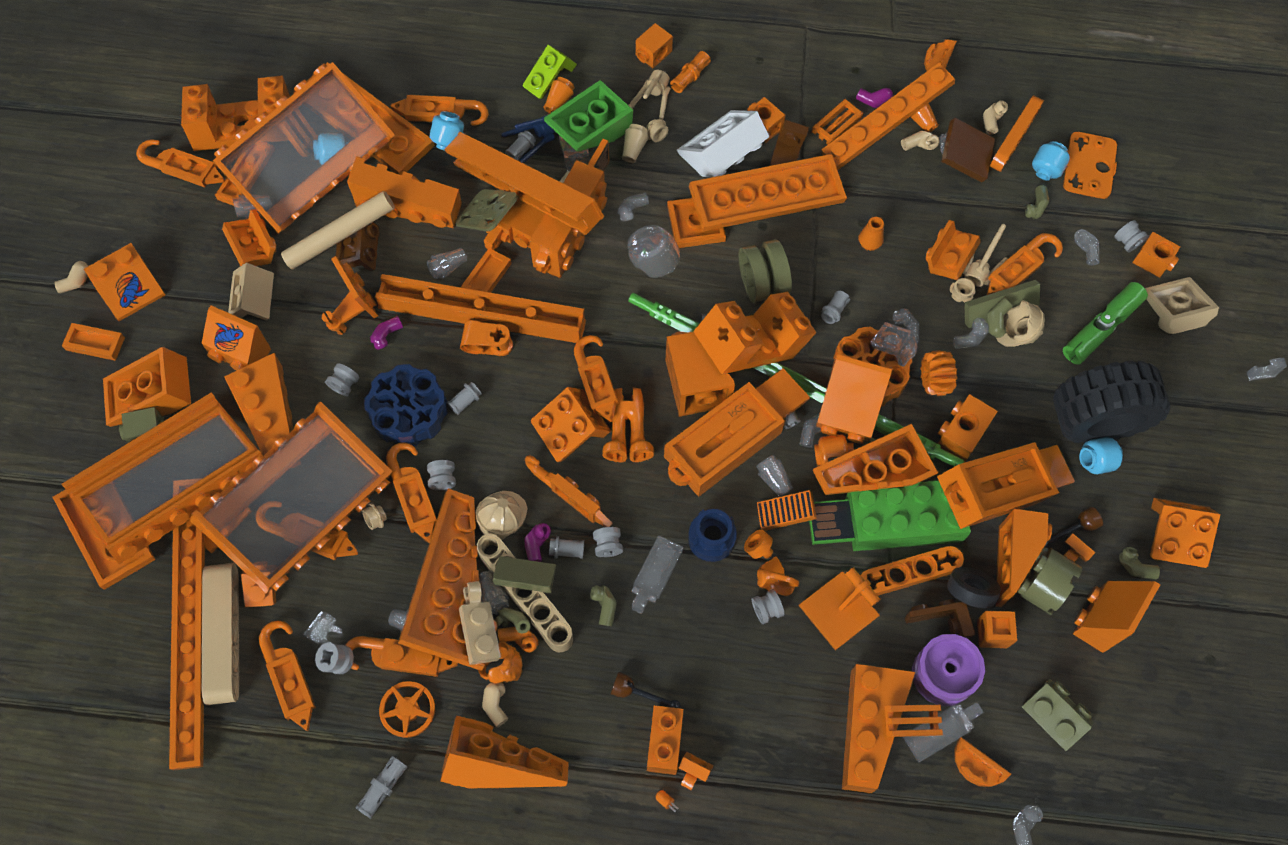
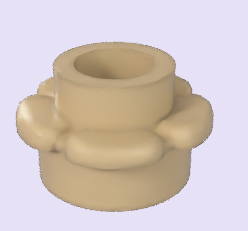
M654 119L646 126L649 140L652 139L654 142L662 141L668 134V127L664 120Z
M966 278L958 279L950 286L951 296L957 302L963 301L965 303L971 301L976 292L974 283Z
M370 503L368 508L362 510L364 520L371 530L377 527H384L383 521H386L387 518L380 505L375 507L373 503Z

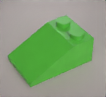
M599 80L544 117V121L572 148L579 152L599 146L602 139L608 140L611 143L623 136L625 130L632 124L633 109Z

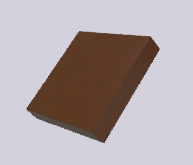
M954 118L949 122L941 162L982 183L988 177L995 139Z

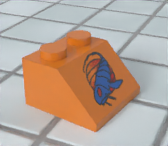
M132 243L84 269L118 321L125 319L165 296V293Z
M212 305L209 307L202 345L208 352L207 356L217 363H222V361L229 363L237 371L269 354L271 348L257 325Z

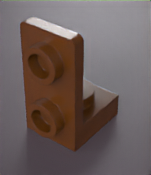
M785 120L777 138L770 166L797 161L809 127Z
M955 599L938 603L939 606L928 608L927 604L914 606L905 617L906 624L950 616L948 627L951 634H956L969 640L975 635L967 604L963 602L956 603Z

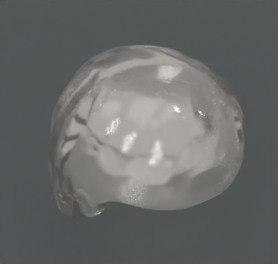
M647 225L637 229L628 238L627 248L631 262L636 268L644 271L648 277H663L675 270L680 260V250L676 241L667 230L657 225Z

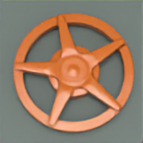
M406 681L392 686L381 700L379 707L381 722L395 736L401 738L417 736L423 733L433 721L435 715L433 696L426 687L417 682ZM404 687L419 689L412 697L404 698L397 691ZM423 692L427 695L430 702L429 714L421 711L417 703ZM394 693L398 700L395 709L385 713L387 700ZM397 716L402 720L403 732L391 728L386 718ZM418 716L427 718L420 728L408 732L409 722L415 720Z

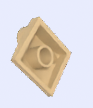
M1191 277L1145 288L1148 293L1147 301L1160 317L1158 325L1166 333L1176 334L1206 326L1218 314L1219 307Z

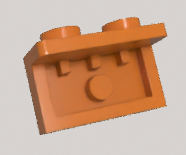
M256 209L250 210L248 219L223 223L222 230L240 266L245 263L254 266L271 264L274 252H276V242L273 237H270L266 229L265 220L260 218Z

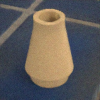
M631 124L625 130L622 155L624 161L628 163L636 162L638 155L649 139L647 135L648 130L645 127Z

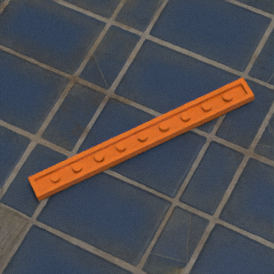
M201 479L174 481L173 497ZM191 518L183 525L173 529L170 770L203 767L202 575L205 566V534L190 521Z

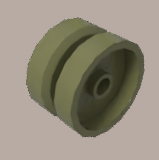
M779 240L765 241L761 244L760 249L754 244L739 249L741 277L751 302L765 301L770 293H791L792 279L790 267L784 248Z

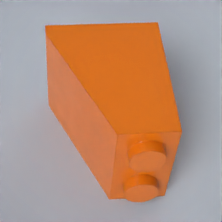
M681 331L667 336L665 361L679 417L711 411L734 393L735 383L733 378L728 373H720L694 332L685 333Z
M837 354L816 423V427L821 428L820 432L834 436L837 433L847 435V440L863 444L864 441H869L874 431L892 369Z

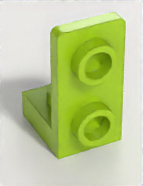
M547 45L523 83V87L537 98L542 99L558 73L564 68L572 72L577 63L559 50Z

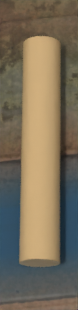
M382 191L282 251L281 255L284 262L292 270L394 210L395 206L391 198L385 191Z

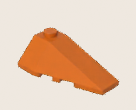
M912 424L813 469L825 495L913 486L938 474Z
M456 715L440 782L470 789L564 787L567 785L569 762L538 747L526 748L517 743L519 738L512 735L505 738L493 732L494 727L485 722Z

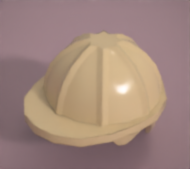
M1022 300L1020 305L1011 308L1003 316L1006 333L1003 337L996 339L1006 347L1034 343L1043 334L1045 314L1039 306Z
M511 491L496 492L484 498L476 509V519L483 535H497L501 540L515 533L522 526L526 518L528 508L525 500L520 495Z

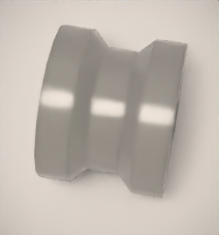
M1135 220L1123 226L1114 236L1117 241H1122L1127 252L1138 248L1149 237L1145 231H1141L1138 228L1139 224Z
M337 363L334 367V374L328 376L325 383L333 391L343 396H348L351 392V385L357 383L360 377L349 367Z
M436 460L428 463L427 471L430 474L428 487L430 489L447 490L456 486V479L452 474L455 470L454 462Z
M605 527L593 532V539L597 542V547L595 548L596 556L612 557L623 552V546L619 543L621 532L618 527Z
M775 590L767 591V594L762 597H752V605L761 624L768 623L772 617L780 618L784 616L782 603Z
M329 642L320 646L316 653L315 661L318 669L323 672L344 674L351 668L354 656L350 647Z

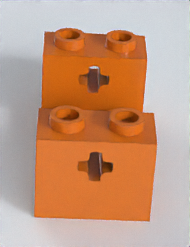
M283 76L258 78V100L216 105L208 84L183 87L181 125L193 151L218 149L225 144L230 147L236 142L234 137L244 128L248 131L256 125L254 120L264 112H267L269 115L276 109L274 104L285 95L287 98L290 97ZM247 121L245 125L237 126L240 122ZM277 125L259 141L270 143L288 141L289 139Z
M788 292L771 294L754 315L749 316L743 314L742 309L735 301L715 304L693 331L721 374L793 359L817 333L812 327L810 320L802 313L795 299Z

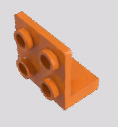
M572 387L565 388L531 419L532 425L557 462L565 460L591 436L604 438L611 432L601 415L594 414L585 391Z
M1153 498L1151 508L1159 514L1150 556L1157 560L1207 568L1221 514L1206 506Z

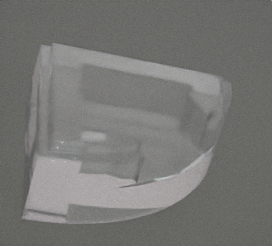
M1276 358L1269 360L1271 365L1258 368L1257 365L1247 372L1249 380L1276 377L1287 367L1285 359Z

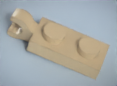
M479 581L468 582V587L463 588L466 604L460 606L459 613L469 664L498 661L501 655L490 601L481 602V585Z

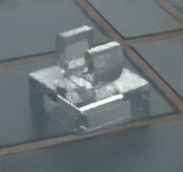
M321 611L303 635L317 644L319 642L324 644L329 643L326 637L329 631H334L341 635L342 630L340 627L333 625L336 622L335 618Z

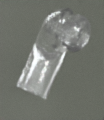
M1085 229L1077 230L1074 234V240L1086 252V263L1091 266L1099 264L1098 239Z

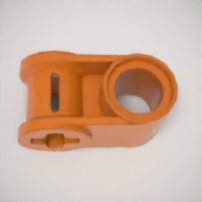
M469 320L464 325L460 349L470 354L505 356L512 351L513 341L505 325Z

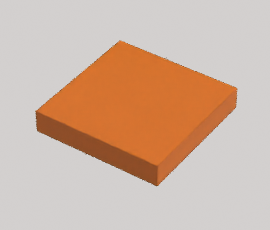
M692 198L667 201L676 249L726 241L724 227L702 231Z

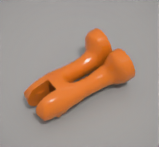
M633 387L632 401H624L622 388L615 389L619 405L616 406L612 420V440L604 444L602 456L613 462H625L627 460L625 424L626 420L629 419L631 425L630 461L642 462L653 458L654 447L650 442L645 441L644 400L641 389Z

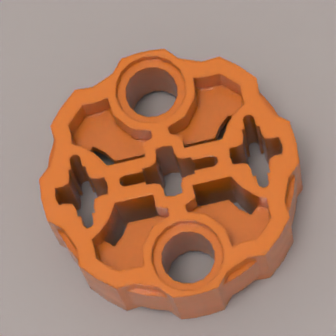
M872 327L858 328L854 334L843 337L836 348L833 357L834 362L837 354L871 364L876 362L878 366L892 369L890 378L896 379L899 384L888 382L881 407L885 406L893 398H898L904 391L910 378V366L913 361L909 349L901 344L899 336L889 330H875ZM844 351L851 352L853 356L846 355Z

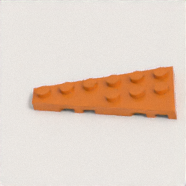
M448 488L443 498L398 644L482 671L485 667L484 663L469 664L459 613L460 606L466 604L463 588L468 587V582L479 581V570H477L476 562L478 552L477 546H475L476 520L474 497Z

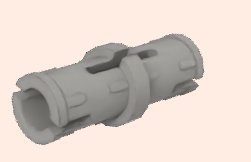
M391 756L378 777L371 780L370 783L372 785L355 808L371 819L386 796L390 797L393 792L391 789L407 769V766Z

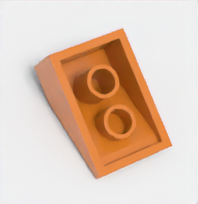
M161 347L103 378L106 425L109 427L121 425L123 413L155 407L164 416L191 404L187 357L165 347Z
M1013 509L1000 524L998 533L997 582L1001 587V593L996 607H1002L1017 593L1045 544L1050 540L1052 525L1048 523V513Z
M1107 581L1100 588L1095 586L1087 597V600L1090 602L1086 610L1082 609L1073 622L1077 626L1072 634L1100 652H1106L1135 632L1160 584L1156 581Z

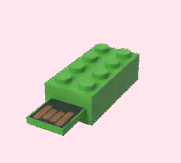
M939 481L919 482L913 486L849 492L845 500L814 502L817 519L809 521L812 545L852 541L853 551L964 542L971 533L970 526L960 529Z

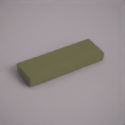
M1033 280L965 302L966 326L972 328L987 323L988 312L1003 298H1006L1013 307L1020 305L1022 300L1039 306L1040 283Z

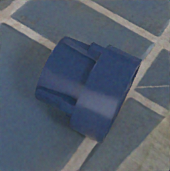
M703 509L692 521L689 528L688 543L692 552L698 558L709 562H716L726 558L732 552L737 537L733 517H729L725 512L718 509L706 511ZM709 531H714L718 533L720 539L710 540L705 537V534Z

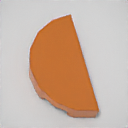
M947 39L942 43L932 44L925 55L924 65L926 71L939 62L946 69L957 41Z
M962 737L958 739L954 749L955 763L959 772L969 782L977 786L992 787L1004 782L1011 775L1010 772Z

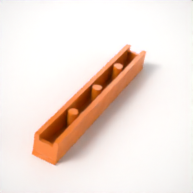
M459 132L455 139L444 149L446 153L457 158L453 162L456 167L500 190L515 192L519 196V200L585 235L604 218L595 199L462 132Z
M385 274L381 275L380 289L375 295L378 309L464 324L469 320L502 324L510 332L577 343L583 337L586 324L584 309Z

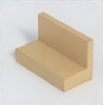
M245 263L233 271L228 313L239 318L249 314L267 321L270 317L274 273L249 263Z

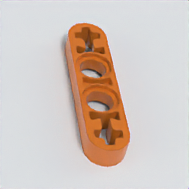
M1035 95L1032 96L990 164L991 168L999 172L1003 170L1044 103L1043 99Z
M946 546L868 569L861 574V577L864 580L870 577L871 581H876L882 577L881 572H883L884 581L878 582L873 589L879 596L950 575L954 569L963 565L964 557L958 548ZM947 554L950 558L956 559L953 566L949 562L943 563L939 567L937 566V562L943 561ZM919 561L927 562L931 567V572L927 575L919 573L916 569V563ZM900 569L904 573V581L894 582L890 577V570Z

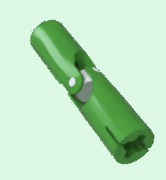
M1130 282L1108 303L1104 313L1101 312L1096 315L1064 346V356L1069 361L1071 360L1073 364H1081L1116 329L1117 325L1124 322L1147 299L1148 293L1146 289L1137 282Z

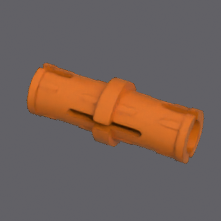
M700 51L691 62L686 63L682 67V71L670 82L671 88L677 93H682L692 81H696L699 78L701 71L711 63L710 56L706 52Z

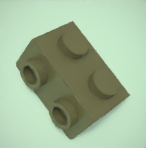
M1048 679L1022 705V708L1067 751L1092 728L1093 721L1090 718L1093 715L1083 704L1079 703L1076 705L1068 697L1070 692L1059 681L1054 683L1051 679Z

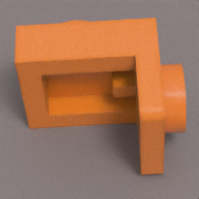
M267 562L252 563L266 577L276 569V565H268ZM245 572L241 574L245 607L272 606L276 603V594L273 588L265 594L263 589Z

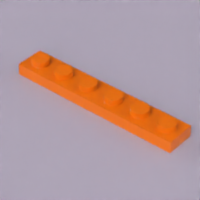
M939 62L821 149L822 155L832 154L836 168L839 170L954 85L955 78Z

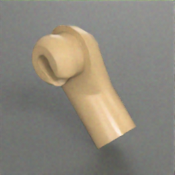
M1000 100L997 103H993L984 111L983 119L986 134L993 135L998 132L997 121L1008 110V105L1005 101Z
M919 131L901 140V146L905 151L916 146L933 150L940 143L937 135L926 131Z
M83 261L76 262L72 266L67 278L54 282L59 294L84 286L88 277L84 270L88 267L87 263Z

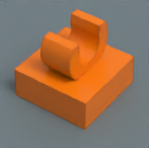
M1073 533L1063 542L1070 548L1064 556L1073 562L1078 557L1086 562L1095 554L1090 547Z
M686 752L678 767L686 772L681 785L692 790L697 778L706 782L714 765Z

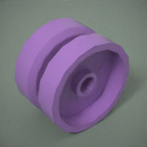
M942 634L931 639L915 657L912 666V672H915L913 682L918 692L929 702L941 706H954L966 700L982 684L985 675L984 658L978 647L969 639L956 634Z

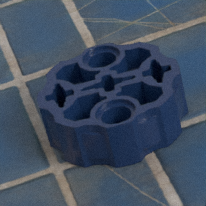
M410 364L397 365L387 373H380L371 382L372 388L365 397V411L372 422L376 434L382 440L394 443L405 442L417 446L421 441L432 439L439 433L443 418L448 413V406L444 391L441 390L433 373L427 369L420 370L413 368ZM424 384H430V387L425 390L419 389ZM386 422H394L391 427L382 428Z

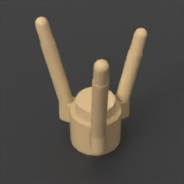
M654 70L649 80L645 81L644 86L628 106L633 109L642 96L644 99H647L650 94L654 96L662 94L659 119L663 120L668 94L671 90L667 86L670 80L668 74L662 70Z
M1005 224L1000 226L982 260L973 262V255L963 272L964 278L971 280L975 287L988 285L990 274L1008 260L1007 257H1004L991 271L989 270L990 266L987 262L1006 228Z

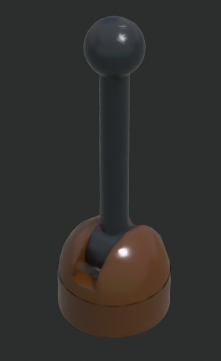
M1094 507L1083 510L1079 514L1077 524L1052 536L1045 544V547L1049 548L1051 543L1080 528L1093 531L1102 527L1103 520L1101 515Z
M618 672L610 693L621 698L634 693L671 708L681 707L678 700L669 701L635 688L632 678L621 672Z

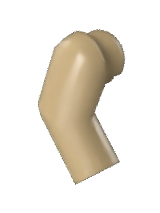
M489 683L485 687L482 708L496 728L502 726L508 720V717L499 706L500 697L505 693L503 683Z

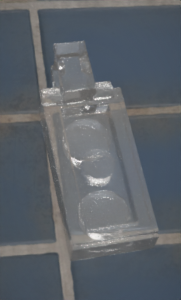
M658 535L633 584L632 593L636 594V597L632 603V610L642 614L648 601L655 603L660 598L684 547Z
M977 702L965 710L962 709L960 704L957 706L953 705L938 714V717H942V723H938L939 729H942L943 735L905 736L903 739L918 763L971 732L970 730L974 728L971 720L984 712ZM924 723L913 730L930 729V723Z

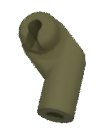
M593 586L590 597L592 600L599 601L602 607L599 624L613 626L617 605L616 600L607 586Z

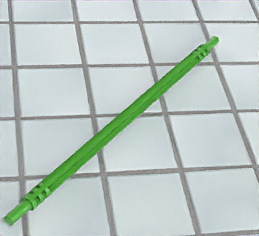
M632 293L629 297L628 302L650 313V316L685 333L693 332L700 324L658 302L653 303L635 293ZM777 362L753 367L770 377L784 368L811 398L821 403L823 402L826 387ZM879 414L874 430L888 435L904 426ZM918 434L931 459L937 458L953 467L964 463L965 460L941 449L940 444Z

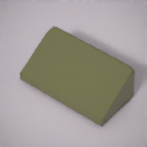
M499 556L493 575L494 585L551 593L556 564Z

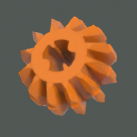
M931 351L930 353H925L924 358H922V367L920 368L922 386L927 394L944 396L951 394L956 388V380L958 379L956 375V361L950 352Z

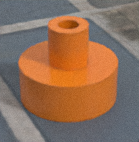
M757 530L746 540L744 550L753 559H758L762 556L767 559L773 554L771 549L773 539L764 530Z

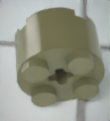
M1044 546L1036 559L1037 562L1033 570L1029 571L1017 592L1027 601L1052 615L1053 610L1057 611L1074 588L1071 579L1073 575L1077 578L1080 577L1082 567L1054 549H1048Z

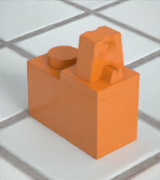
M518 199L493 230L486 231L488 234L484 239L485 248L495 251L502 242L511 244L513 240L523 248H530L529 240L545 213Z

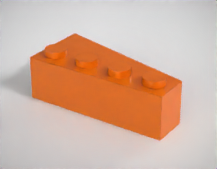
M356 156L347 180L356 207L385 191L395 206V209L385 214V216L389 218H404L414 223H430L440 228H454L462 204L459 189L429 179L420 182L413 174L403 171V174L399 175L388 171V166L378 163L377 167L365 164L364 158Z
M275 353L224 376L263 456L273 448L274 443L281 436L286 437L293 430L292 414L283 377V367ZM301 461L296 463L291 469L301 465Z
M856 664L851 670L842 789L873 793L878 789L894 737L886 736L885 706L905 705L915 672ZM893 712V718H901L902 712ZM894 724V730H897L899 724Z

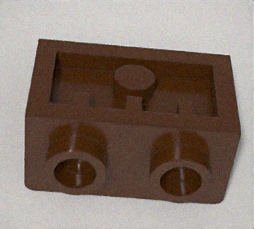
M372 222L337 243L336 257L343 264L347 262L351 268L362 265L369 271L375 270L379 226Z

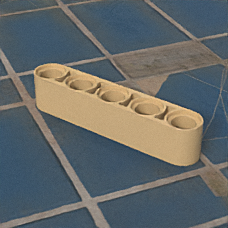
M485 534L478 540L477 551L482 562L492 575H494L499 556L515 558L497 535ZM490 545L498 547L497 551L492 555L484 553L486 547ZM502 586L553 651L565 652L569 650L573 644L572 629L543 592L532 591L529 597L521 598L517 595L520 590L519 588ZM540 609H546L550 612L549 616L544 620H538L534 617L535 613ZM557 631H564L568 634L563 642H555L552 636Z
M235 563L209 565L203 568L202 698L205 705L237 702L239 698V575Z

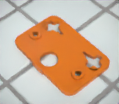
M1073 132L1069 140L1068 153L1070 161L1065 169L1064 189L1071 193L1095 198H1108L1112 191L1113 176L1116 173L1117 162L1115 163L1116 141L1093 134ZM1079 137L1083 138V141L1087 143L1083 145L1081 151H1079L1078 143L1074 142ZM1099 162L1107 164L1109 171L1106 173L1098 171L1096 164ZM1077 174L1078 182L1082 183V185L1074 188L1073 184L1069 181H1072Z

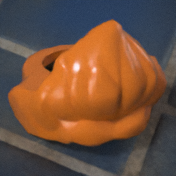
M773 557L757 570V584L762 589L764 588L767 591L773 589L777 594L787 597L793 593L795 587H799L797 579L784 574V568L777 557Z
M500 641L498 643L500 659H504L502 664L490 669L486 673V668L491 663L487 662L484 663L485 667L483 670H478L482 678L495 684L504 681H517L522 673V658L516 648L504 641Z

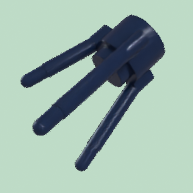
M547 115L516 124L515 129L501 134L502 137H507L534 129L538 137L544 138L526 153L519 162H526L544 145L555 140L553 134L556 132L544 121V117Z

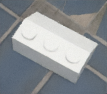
M731 110L677 149V151L702 177L712 178L724 175L726 169L731 165L742 162L744 156L749 152L759 149L763 145L762 142L769 138V135L757 111Z

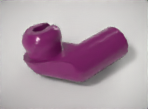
M861 88L856 96V100L873 108H878L893 97V92L890 88H882L871 93Z
M396 316L377 325L370 336V341L374 344L375 349L385 348L388 345L385 337L403 328L399 317Z
M546 523L535 525L524 539L527 559L529 561L542 562L540 547L551 533V529Z

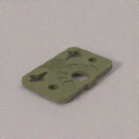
M483 189L459 215L455 224L462 228L491 231L507 214L519 196L515 192ZM498 197L494 203L490 204L494 198ZM495 219L493 222H490L489 224L486 222Z

